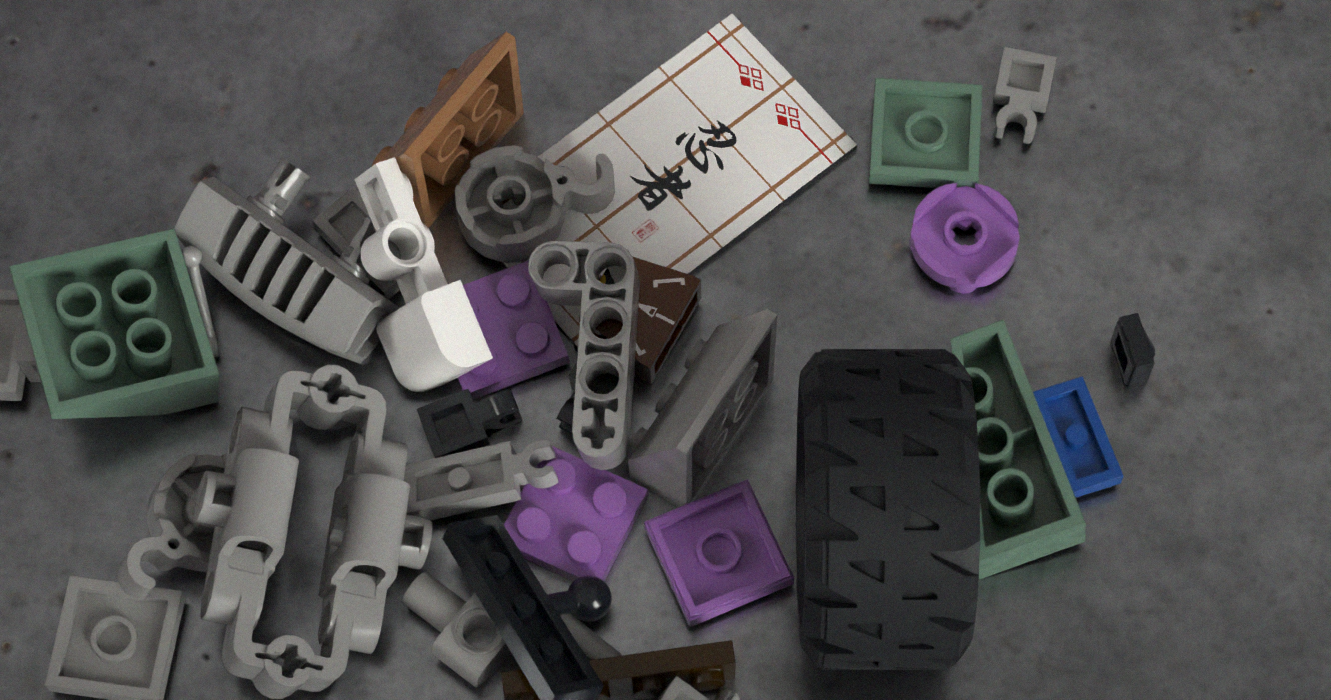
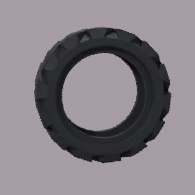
M821 349V352L813 354L801 370L798 387L796 559L798 624L801 647L814 665L821 667L822 670H947L957 664L971 645L978 598L980 474L976 408L970 375L956 355L946 351V349Z

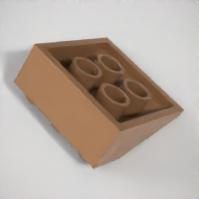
M506 31L469 55L458 69H450L440 81L436 96L426 108H417L409 117L404 128V134L393 147H384L373 161L372 166L395 157L400 171L408 177L411 183L413 202L422 223L428 228L455 197V187L457 184L459 185L461 177L470 168V161L475 156L496 147L524 114L515 37Z

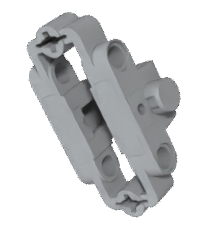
M339 365L323 366L314 374L303 371L286 372L268 393L264 411L241 406L233 424L224 474L205 471L195 502L194 521L215 526L202 596L201 620L227 625L222 650V662L225 669L237 677L251 679L255 688L262 695L271 699L286 698L297 689L320 692L329 687L343 674L347 666L349 650L372 654L381 631L387 589L397 577L398 565L417 570L421 569L430 548L432 537L431 520L406 514L410 484L404 481L407 445L406 443L382 438L386 416V401L378 390L358 385L354 375ZM290 409L297 410L300 419L314 429L326 430L332 428L340 420L356 424V432L350 442L346 456L342 482L335 489L318 593V597L323 598L318 631L319 644H322L320 656L314 655L311 646L304 639L294 635H283L274 639L269 645L252 641V633L257 626L263 607L267 579L275 572V566L284 554L299 460L288 454L293 428V420L289 417ZM278 657L284 659V668L286 670L293 671L288 677L282 676V666L273 663Z

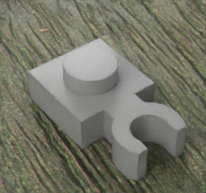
M1004 47L993 103L1005 105L1000 109L996 117L994 127L996 138L1002 139L1005 126L1008 123L1018 122L1025 129L1023 143H1031L1037 126V118L1033 111L1046 113L1057 57Z

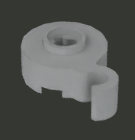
M515 145L494 147L475 156L470 161V168L461 177L459 185L457 184L455 187L459 229L469 246L486 258L505 263L527 261L536 247L545 242L555 241L559 237L568 210L573 209L584 214H593L609 206L615 194L613 164L605 154L597 155V182L583 184L576 179L574 172L569 167L556 166L547 159L544 162L536 155L524 153L523 147ZM513 199L514 204L519 207L511 210L503 209L502 201Z
M188 454L171 465L149 496L146 513L151 537L143 538L135 543L118 567L119 585L127 595L135 600H143L155 586V580L142 571L140 567V562L142 561L150 562L162 571L181 567L199 572H207L215 526L194 521L195 502L205 471L224 474L227 454H223L221 457L211 454Z

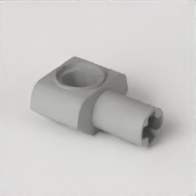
M426 571L421 573L408 587L403 596L402 603L441 632L433 644L432 655L477 688L493 676L511 655V651L475 592L466 602ZM480 628L489 629L496 634L494 641L482 648L473 647L466 642L469 634Z

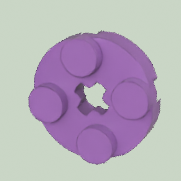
M957 183L945 184L930 192L918 205L910 234V249L919 267L931 279L942 285L949 286L956 293H971L978 287H985L996 282L1011 268L1015 261L1020 238L1017 213L1010 202L991 187L976 183L975 188L967 186L957 187ZM957 226L963 231L968 230L970 227L974 228L977 231L974 237L975 244L968 246L956 243L954 241L955 233L952 229Z

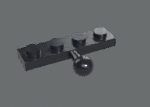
M498 515L449 523L442 538L539 699L597 700L604 685L560 615L572 613L576 618L583 621H595L602 618L608 612L612 602L609 586L602 579L587 575L573 581L567 591L546 594Z

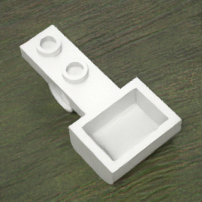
M395 157L374 164L354 179L376 231L364 241L361 247V261L365 270L375 279L381 281L396 280L406 303L403 307L380 320L376 330L397 380L411 391L425 392L451 382L493 359L461 280L450 284L446 282L434 253L433 236L429 228L422 223L413 202V189L408 177L400 171ZM388 240L398 246L401 252V259L391 253Z

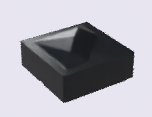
M1138 313L1119 317L1111 343L1124 383L1128 388L1147 384L1155 363L1153 359L1155 347L1144 330Z

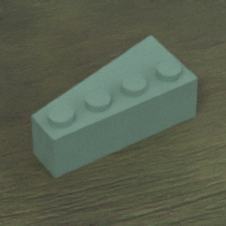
M1004 319L951 338L952 353L956 355L969 373L975 399L980 474L979 580L1085 542L1086 522Z

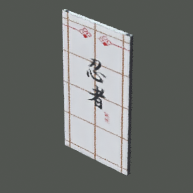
M730 14L543 152L538 158L544 162L547 159L556 166L569 167L574 172L576 179L583 184L597 182V155L605 154L613 164L615 194L609 206L593 214H584L573 209L568 210L560 235L555 241L611 242L620 244L629 250L632 257L692 275L857 149V144L741 23V20ZM513 199L502 201L503 209L511 210L519 207L514 204ZM525 261L499 262L507 269ZM554 264L546 270L543 279L551 283L560 282L566 278L570 267L565 264ZM604 269V270L601 272V274H600L601 276L604 274V272H605L606 269ZM548 303L557 328L573 344L574 349L578 352L581 306Z

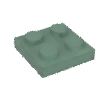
M875 78L869 184L938 188L945 184L957 183V187L967 186L975 188V183L978 184L983 85Z

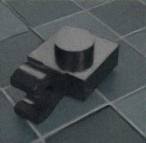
M469 389L416 409L435 458L490 445L485 432L486 429L506 428L522 421L511 389L497 392L474 403Z

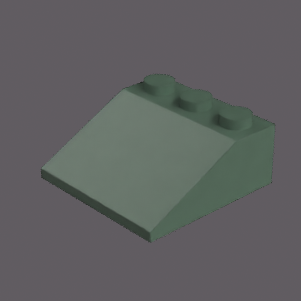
M175 228L9 266L51 419L167 415L218 402L219 372Z

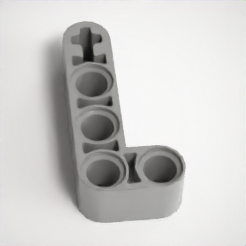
M581 241L545 242L536 247L530 255L528 262L529 274L541 298L548 303L581 306L572 425L573 441L586 464L599 470L613 469L621 464L627 456L630 442L640 292L639 274L629 250L620 244ZM554 264H565L570 267L569 274L560 282L551 283L543 279L546 270ZM616 265L626 269L625 276L616 284L607 285L598 281L601 272L609 266ZM614 319L623 324L618 335L611 339H601L594 335L597 326L605 320ZM610 373L619 377L618 385L608 394H597L590 390L594 379L601 374ZM596 413L605 415V426L611 437L604 439L603 446L599 449H595L591 440L597 439L599 436L600 421Z

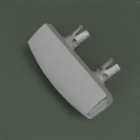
M281 157L279 164L255 197L249 195L246 199L216 177L201 180L187 201L175 226L176 235L185 247H197L202 254L200 264L231 293L253 310L305 341L334 355L361 364L381 342L376 330L378 322L399 309L396 304L368 285L370 279L367 278V275L369 273L365 270L361 261V247L364 241L376 232L371 219L366 217L363 225L341 256L338 258L334 255L331 259L283 225L286 220L282 218V215L304 184L311 178L283 157Z

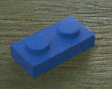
M1083 376L1034 391L1033 394L1075 498L1121 484L1123 473Z

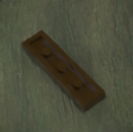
M732 640L588 660L604 685L597 700H611L610 696L633 693L637 699L657 698L676 676L697 691L718 689L726 684L725 680L735 679L736 661ZM522 669L501 672L505 700H540Z

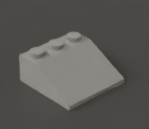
M766 309L719 325L707 342L702 339L696 342L685 361L684 367L688 371L678 386L670 383L665 388L655 407V412L659 413L648 430L641 427L629 443L626 457L629 458V479L648 489V491L678 508L696 499L773 381L778 316L776 313Z

